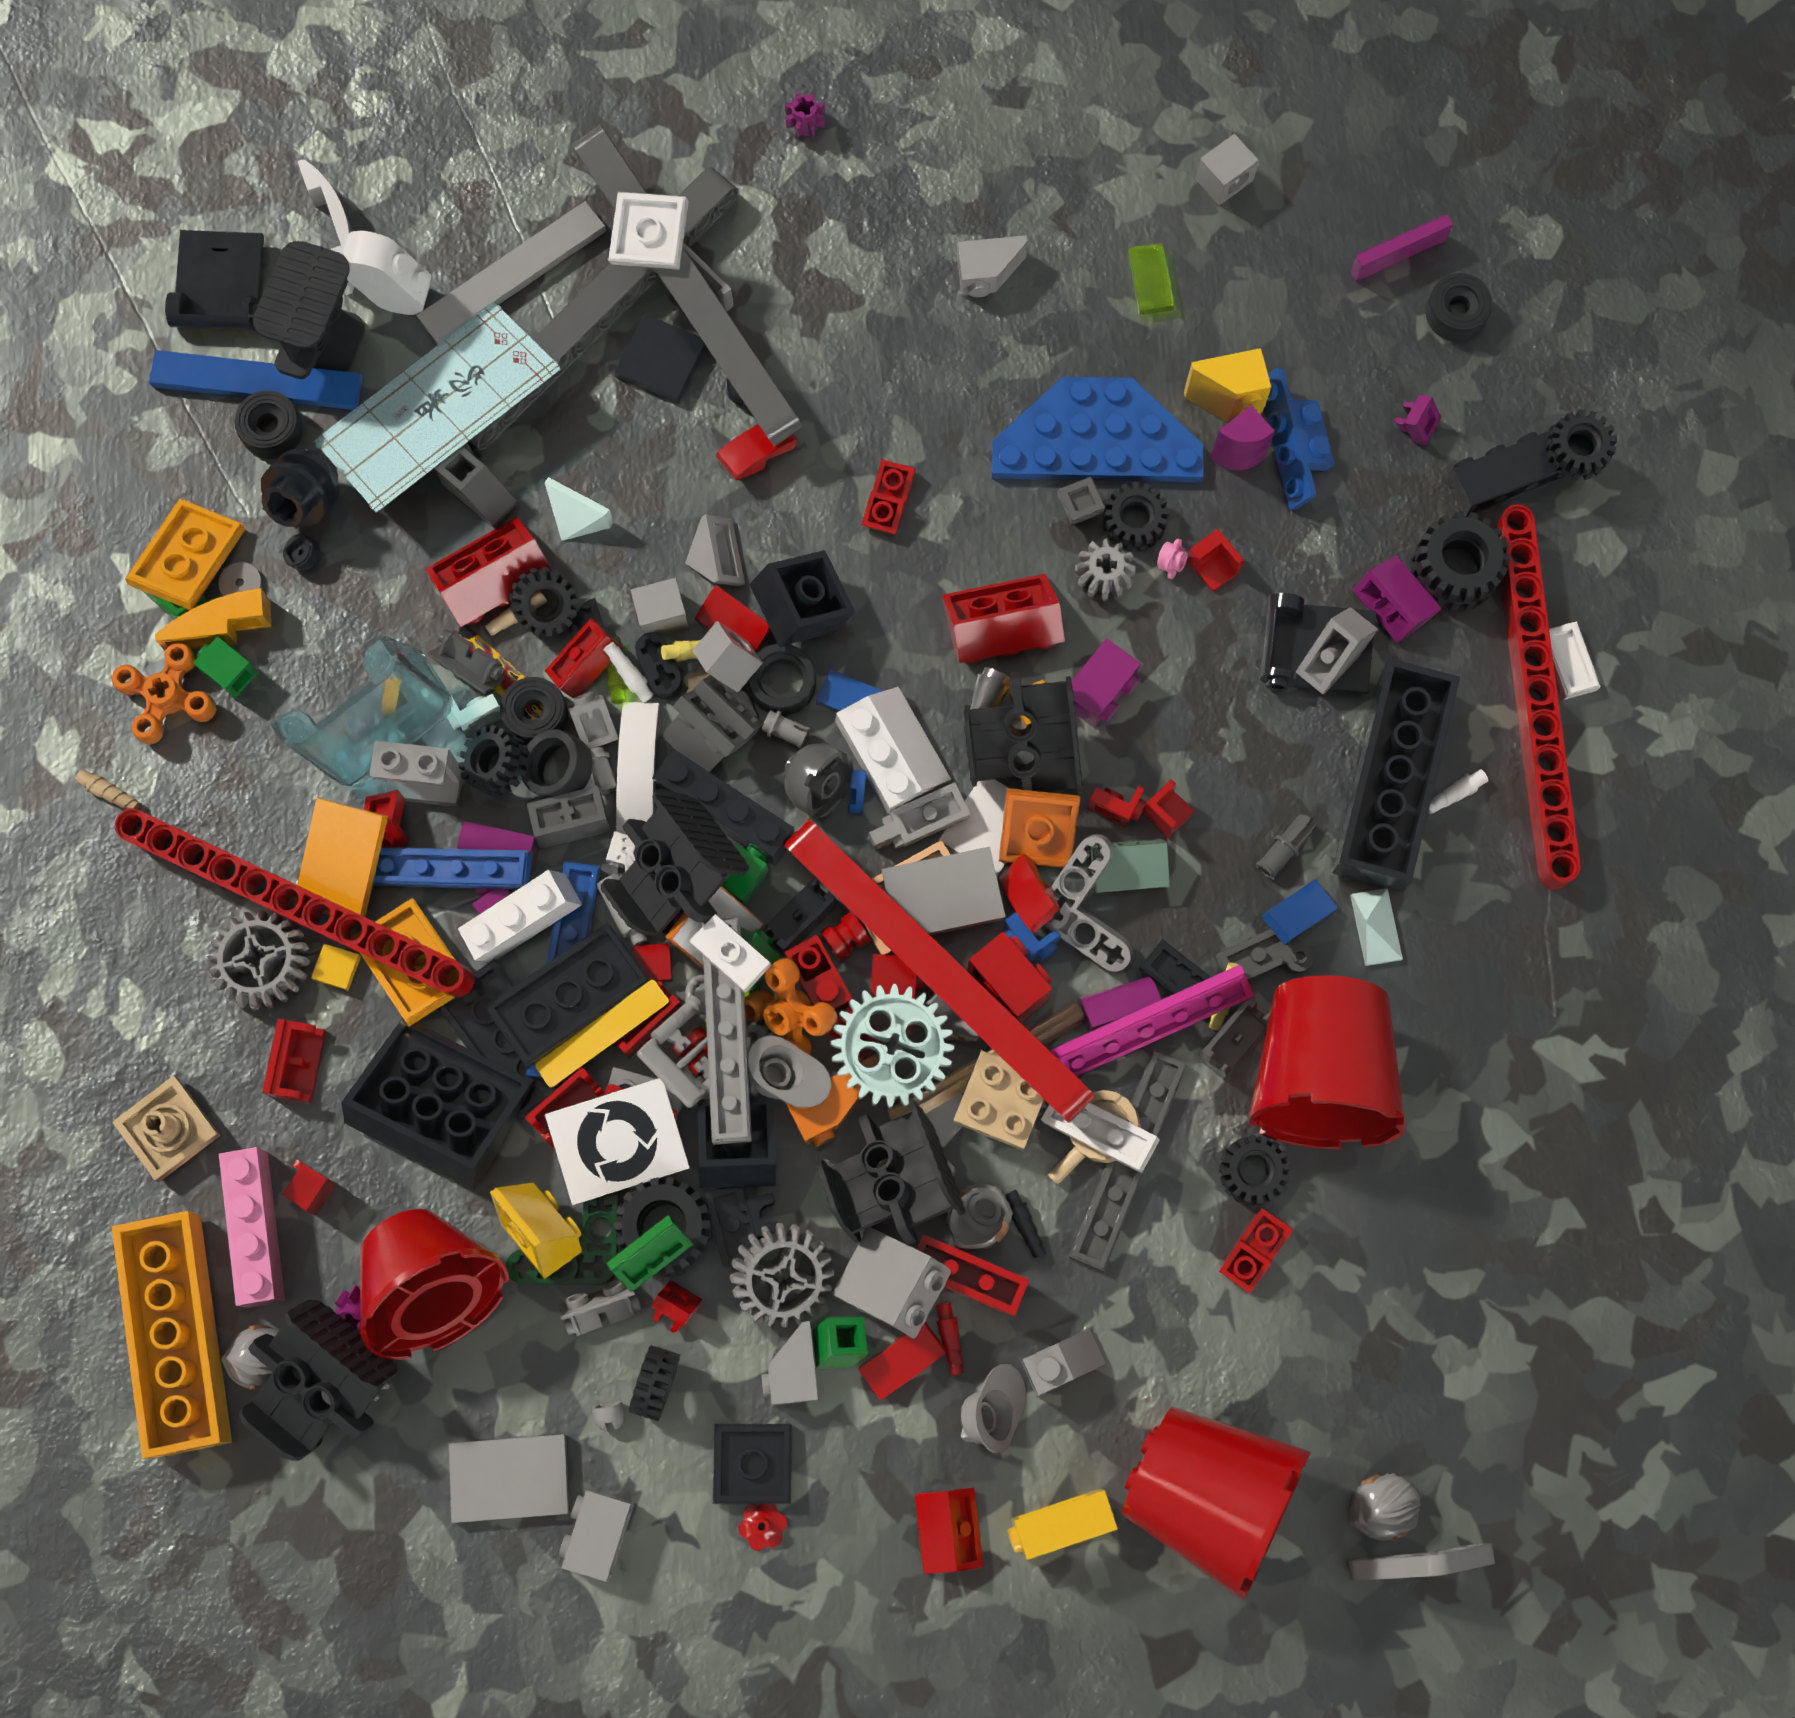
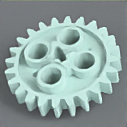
M893 984L890 994L885 995L883 988L879 985L876 988V997L874 998L866 990L862 992L863 1004H859L853 999L850 1000L849 1005L853 1011L852 1014L841 1011L839 1016L846 1025H834L833 1031L841 1035L842 1038L831 1041V1047L841 1049V1053L832 1057V1062H843L844 1066L837 1072V1075L841 1077L849 1074L851 1079L846 1086L847 1089H851L856 1085L861 1087L858 1095L860 1100L869 1092L873 1094L872 1105L876 1106L881 1097L886 1098L888 1108H892L895 1098H899L902 1105L907 1107L909 1095L912 1094L920 1102L923 1099L922 1088L931 1093L936 1090L931 1081L932 1078L943 1081L946 1077L938 1068L939 1066L950 1067L952 1063L949 1059L943 1057V1053H949L954 1050L953 1045L944 1043V1039L950 1037L953 1032L952 1030H941L940 1026L947 1020V1016L935 1018L933 1013L938 1007L937 1003L929 1007L923 1005L926 999L925 993L915 1000L912 998V987H908L904 995H899L897 985ZM873 1014H884L889 1019L890 1027L883 1032L875 1031L870 1026L869 1018ZM913 1024L921 1026L926 1033L925 1040L920 1043L909 1041L905 1033L906 1028ZM866 1034L882 1042H889L890 1038L894 1037L898 1039L897 1046L904 1049L921 1051L925 1056L924 1058H918L902 1050H896L894 1055H889L887 1053V1046L863 1041L860 1039V1035ZM871 1049L877 1053L879 1063L875 1067L866 1068L860 1064L858 1054L862 1050ZM901 1060L909 1061L914 1066L915 1075L910 1079H901L895 1073V1064Z

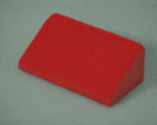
M717 585L710 591L695 616V620L708 630L716 621H719L746 639L756 653L773 634L765 620Z
M591 618L546 668L545 672L561 691L574 699L582 695L611 662L604 648L611 642H614L620 649H622V646L601 625Z

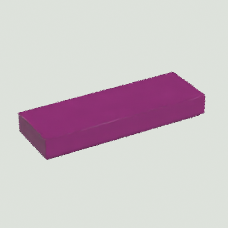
M1448 214L1443 215L1357 254L1350 271L1352 277L1357 282L1445 242L1453 223Z

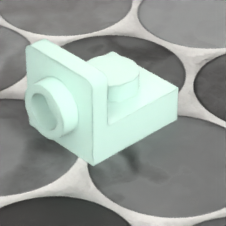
M451 694L444 697L450 707L444 710L445 715L453 729L461 727L466 737H469L475 731H480L481 727L489 726L502 719L500 706L493 694L487 697L479 696L474 698L461 711Z

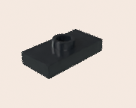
M1163 939L1139 968L1142 973L1151 977L1155 983L1171 995L1211 978L1210 975Z

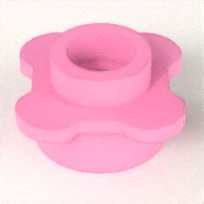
M1176 539L1174 544L1166 542L1158 556L1157 567L1168 572V579H1173L1177 571L1181 572L1187 561V552L1182 547L1181 539Z

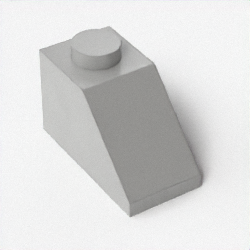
M1027 235L958 242L957 263L961 296L984 297L989 293H995L1026 258Z
M1351 607L1330 619L1296 670V673L1320 693H1326L1360 657L1378 629Z
M810 1321L802 1322L768 1364V1374L762 1375L764 1398L771 1397V1405L819 1400L812 1324Z
M1090 1329L1021 1360V1364L1036 1396L1106 1365Z

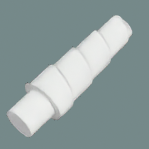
M611 642L604 648V651L610 657V661L616 667L617 672L623 678L632 693L635 692L642 703L648 701L654 695L647 685L648 680L645 676L643 677L637 667L623 654L621 649L614 642Z
M1480 769L1471 775L1465 774L1464 777L1455 781L1454 784L1444 789L1443 792L1434 796L1431 799L1428 813H1435L1477 792L1478 787L1488 782L1485 772Z

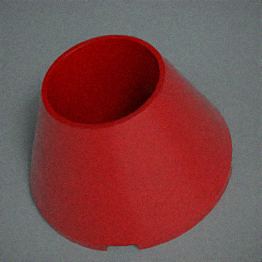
M411 1209L387 1218L370 1231L360 1248V1334L365 1346L378 1357L397 1360L412 1358L411 1351L430 1346L434 1352L456 1342L477 1328L497 1308L504 1297L501 1292L504 1282H509L507 1268L499 1256L430 1210Z

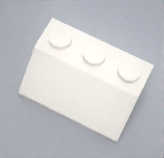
M899 687L869 695L836 713L835 722L862 770L866 771V777L888 815L889 811L923 797L951 781L949 774Z

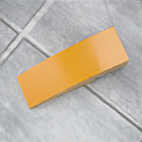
M261 588L236 592L216 598L191 609L171 621L155 634V641L164 651L168 646L177 642L185 643L191 649L202 648L205 644L212 643L217 636L228 645L237 644L236 631L272 627L270 599Z

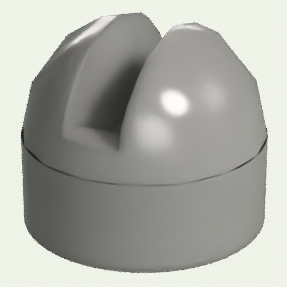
M622 1401L608 1402L592 1407L593 1419L600 1430L608 1432V1423L613 1422L615 1430L622 1425L624 1421Z

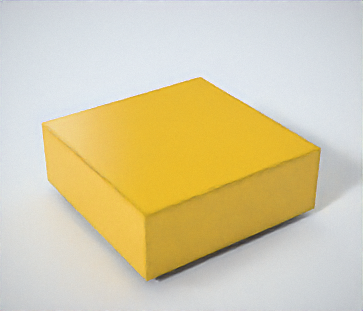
M323 944L311 978L314 981L349 991L361 956L357 953Z

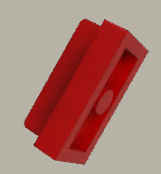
M975 1488L916 1494L915 1503L923 1572L925 1574L959 1572L984 1567Z

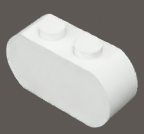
M368 231L349 233L342 252L350 266L349 275L346 280L382 309L405 315H414L422 312L432 275L393 239Z

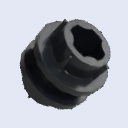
M306 448L302 450L291 449L283 453L276 463L270 466L261 477L262 510H265L268 516L276 523L285 527L297 529L298 527H310L319 523L325 513L331 510L339 499L338 467H335L333 462L323 453L315 450H306Z

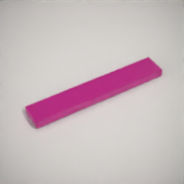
M1237 965L1049 1051L1077 1077L1254 997L1244 970L1241 965Z

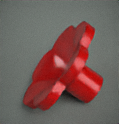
M751 1504L745 1508L743 1512L744 1520L738 1528L740 1536L748 1539L749 1546L756 1551H760L766 1546L777 1547L782 1542L781 1532L787 1527L786 1517L777 1512L775 1504H761L760 1506ZM761 1522L766 1526L764 1530L759 1529Z

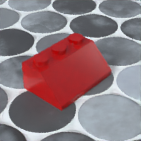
M517 517L425 569L460 627L466 624H474L480 621L485 613L493 608L506 606L511 603L509 595L510 593L513 594L514 591L512 585L514 582L519 583L521 580L519 576L521 574L528 575L530 574L529 570L536 568L538 571L541 570V567L552 570L535 539Z
M1046 574L942 595L952 644L959 663H978L988 657L998 655L1013 656L1022 650L1032 648L1047 649L1056 643L1065 642L1060 602Z

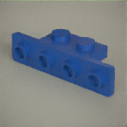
M1276 368L1268 374L1271 390L1263 411L1267 423L1275 430L1271 442L1289 509L1297 510L1317 495L1311 470L1326 471L1334 466L1335 463L1319 402L1292 399L1284 369Z

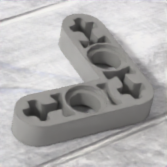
M1094 834L1088 836L1079 844L1051 886L1057 902L1064 895V897L1075 900V903L1072 904L1070 900H1067L1060 909V913L1064 917L1058 916L1056 919H1052L1044 924V926L1052 932L1057 930L1063 940L1103 968L1118 972L1123 970L1132 961L1134 956L1132 944L1118 932L1080 907L1113 856L1111 841L1101 834ZM1099 843L1102 846L1100 852L1104 855V858H1096L1089 866V869L1095 870L1093 875L1087 867L1077 864L1076 860L1079 859L1083 864L1091 853L1087 846L1093 847ZM1070 872L1080 873L1085 879L1084 889L1079 892L1070 890L1066 884L1067 874ZM1058 889L1063 895L1056 893V890ZM1088 923L1094 928L1095 938L1093 941L1083 942L1077 937L1076 928L1078 924ZM1103 934L1108 937L1103 944L1111 949H1114L1117 945L1123 949L1121 956L1125 958L1124 961L1122 959H1117L1115 962L1109 959L1111 952L1103 946L1098 952L1093 949L1101 941Z
M1492 1543L1458 1546L1429 1553L1356 1558L1348 1560L1351 1581L1446 1575L1495 1564Z

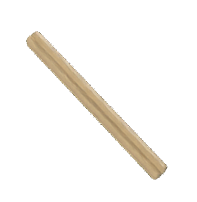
M1072 1003L1030 1027L1028 1030L1045 1045L1083 1023L1085 1015L1077 1003ZM993 1049L987 1052L1001 1058ZM978 1058L950 1073L943 1081L938 1080L933 1083L936 1088L933 1093L925 1088L921 1090L923 1095L922 1101L918 1102L913 1095L909 1097V1101L915 1100L926 1114L966 1090ZM900 1102L888 1110L890 1120L892 1121L912 1112L909 1102L907 1107H904Z

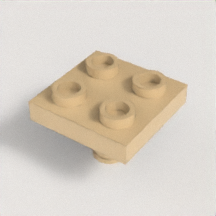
M981 1051L953 1123L1024 1151L1044 1099L1003 1059Z
M174 1075L112 1122L157 1182L162 1181L221 1136L180 1079Z

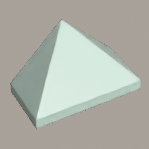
M549 477L547 478L545 486L561 541L609 529L612 526L613 519L608 508Z
M1388 888L1351 894L1365 966L1401 961L1403 958Z

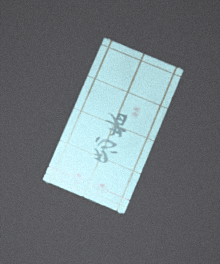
M493 302L315 439L314 442L316 447L322 450L367 501L369 507L378 512L560 370L557 361H554L499 305Z

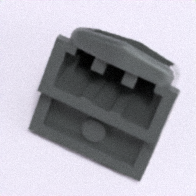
M709 676L702 679L692 691L682 695L673 705L679 714L665 729L663 737L676 751L711 772L725 757L743 747L762 728L764 723L759 719L758 711L748 690L741 688L737 693L716 678Z

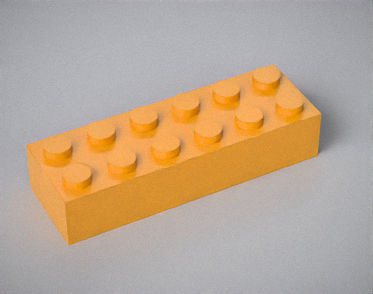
M184 1211L112 1226L142 1459H156L232 1443L201 1215Z

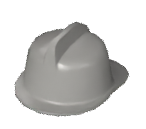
M777 1036L759 1038L751 1045L747 1055V1064L754 1088L761 1095L773 1099H781L798 1108H811L820 1105L828 1097L831 1089L830 1075L825 1066L817 1059L800 1050L789 1041Z
M1000 1364L994 1367L987 1376L982 1389L965 1399L961 1408V1422L963 1426L961 1438L964 1441L984 1444L993 1453H1003L1009 1448L1026 1403V1388L1023 1377L1018 1369L1010 1364Z

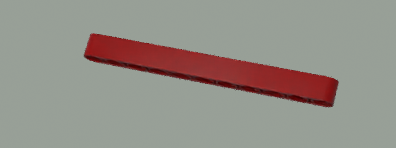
M1515 504L1509 506L1504 511L1494 529L1498 527L1502 531L1499 539L1500 541L1507 540L1509 547L1505 553L1510 554V561L1506 566L1508 569L1500 584L1538 877L1544 887L1550 890H1560L1578 876L1580 872V858L1535 520L1529 508ZM1513 521L1517 523L1521 530L1511 529L1507 522ZM1511 555L1521 556L1525 564H1518L1512 559ZM1516 588L1525 589L1529 593L1530 598L1519 596ZM1520 622L1530 623L1534 628V632L1524 630ZM1530 655L1535 657L1539 666L1529 665L1524 656ZM1529 690L1539 691L1543 696V701L1533 699L1530 696ZM1534 724L1543 725L1547 729L1548 736L1538 734L1534 729ZM1538 758L1548 760L1552 765V771L1542 769L1538 763ZM1543 793L1553 795L1556 798L1557 806L1548 805L1543 799ZM1547 828L1558 830L1561 835V842L1552 840L1548 836ZM1552 863H1558L1564 867L1566 871L1565 878L1559 877L1553 872Z
M125 809L116 817L114 825L117 835L123 840L445 994L453 997H463L473 988L475 981L471 969L442 953L138 809ZM142 821L141 830L134 835L135 826ZM170 836H173L172 845L164 850L165 841ZM204 850L203 860L195 865L196 855ZM235 865L234 875L226 880V871L229 867ZM266 879V889L263 893L257 895L258 884ZM298 894L299 900L297 905L289 910V899ZM329 909V920L325 924L320 925V915L323 911ZM361 924V935L356 940H352V929L356 925ZM393 939V951L384 956L382 951L383 945L388 940ZM425 954L427 957L426 965L420 971H416L414 967L415 960L420 955ZM458 969L459 979L457 983L448 987L446 982L448 974Z
M810 819L787 840L784 846L1068 1123L1096 1096Z

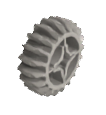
M259 910L256 918L250 912H244L243 923H240L236 918H230V924L233 928L230 931L223 927L219 928V933L224 937L221 942L218 940L211 941V946L217 949L218 953H212L207 956L208 961L217 964L208 970L210 976L218 978L214 982V987L219 991L224 990L223 997L228 1001L235 999L236 1005L244 1008L249 1002L253 1010H259L262 1000L266 1007L274 1008V997L276 996L282 1002H287L288 996L285 991L288 988L295 993L299 991V987L293 983L295 979H307V974L299 970L300 967L310 964V960L307 957L300 956L309 950V946L305 942H300L304 934L299 929L293 930L294 923L290 919L282 922V916L276 912L268 917L267 912ZM271 933L278 935L282 939L284 946L278 948L275 945L265 947V943L260 939L259 934ZM245 941L243 951L239 955L234 956L239 945ZM260 952L265 957L260 959V965L258 968L253 963L258 961V954ZM285 963L279 975L273 980L274 969L278 965ZM238 972L242 974L252 973L253 978L258 981L259 987L241 986L235 979L234 974Z
M777 1223L776 1234L771 1235L768 1227L763 1226L761 1228L764 1235L762 1239L758 1240L756 1235L751 1233L748 1239L753 1246L750 1249L745 1245L738 1247L739 1253L745 1258L732 1260V1266L739 1270V1272H734L730 1275L731 1282L739 1284L732 1292L735 1298H743L740 1303L743 1311L753 1308L751 1317L755 1321L765 1314L764 1320L767 1326H772L776 1317H779L781 1327L786 1328L788 1326V1317L792 1316L797 1324H801L803 1319L800 1313L806 1310L808 1315L813 1317L816 1312L812 1304L816 1302L819 1305H825L826 1299L820 1294V1291H832L831 1283L823 1280L834 1276L832 1267L825 1266L832 1260L828 1252L820 1253L824 1248V1244L820 1239L812 1242L813 1233L810 1230H806L799 1237L800 1228L798 1225L793 1224L788 1234H785L784 1225ZM780 1248L777 1257L773 1260H760L769 1251ZM796 1249L805 1253L810 1258L812 1266L811 1276L805 1275L802 1270L795 1268L796 1258L794 1253ZM780 1269H787L789 1277L787 1279L783 1277L784 1281L778 1282L775 1273L777 1271L781 1273ZM752 1274L758 1275L761 1280L769 1282L768 1291L770 1297L768 1301L761 1298L753 1290ZM795 1289L804 1290L796 1298L784 1302L786 1295L790 1291Z

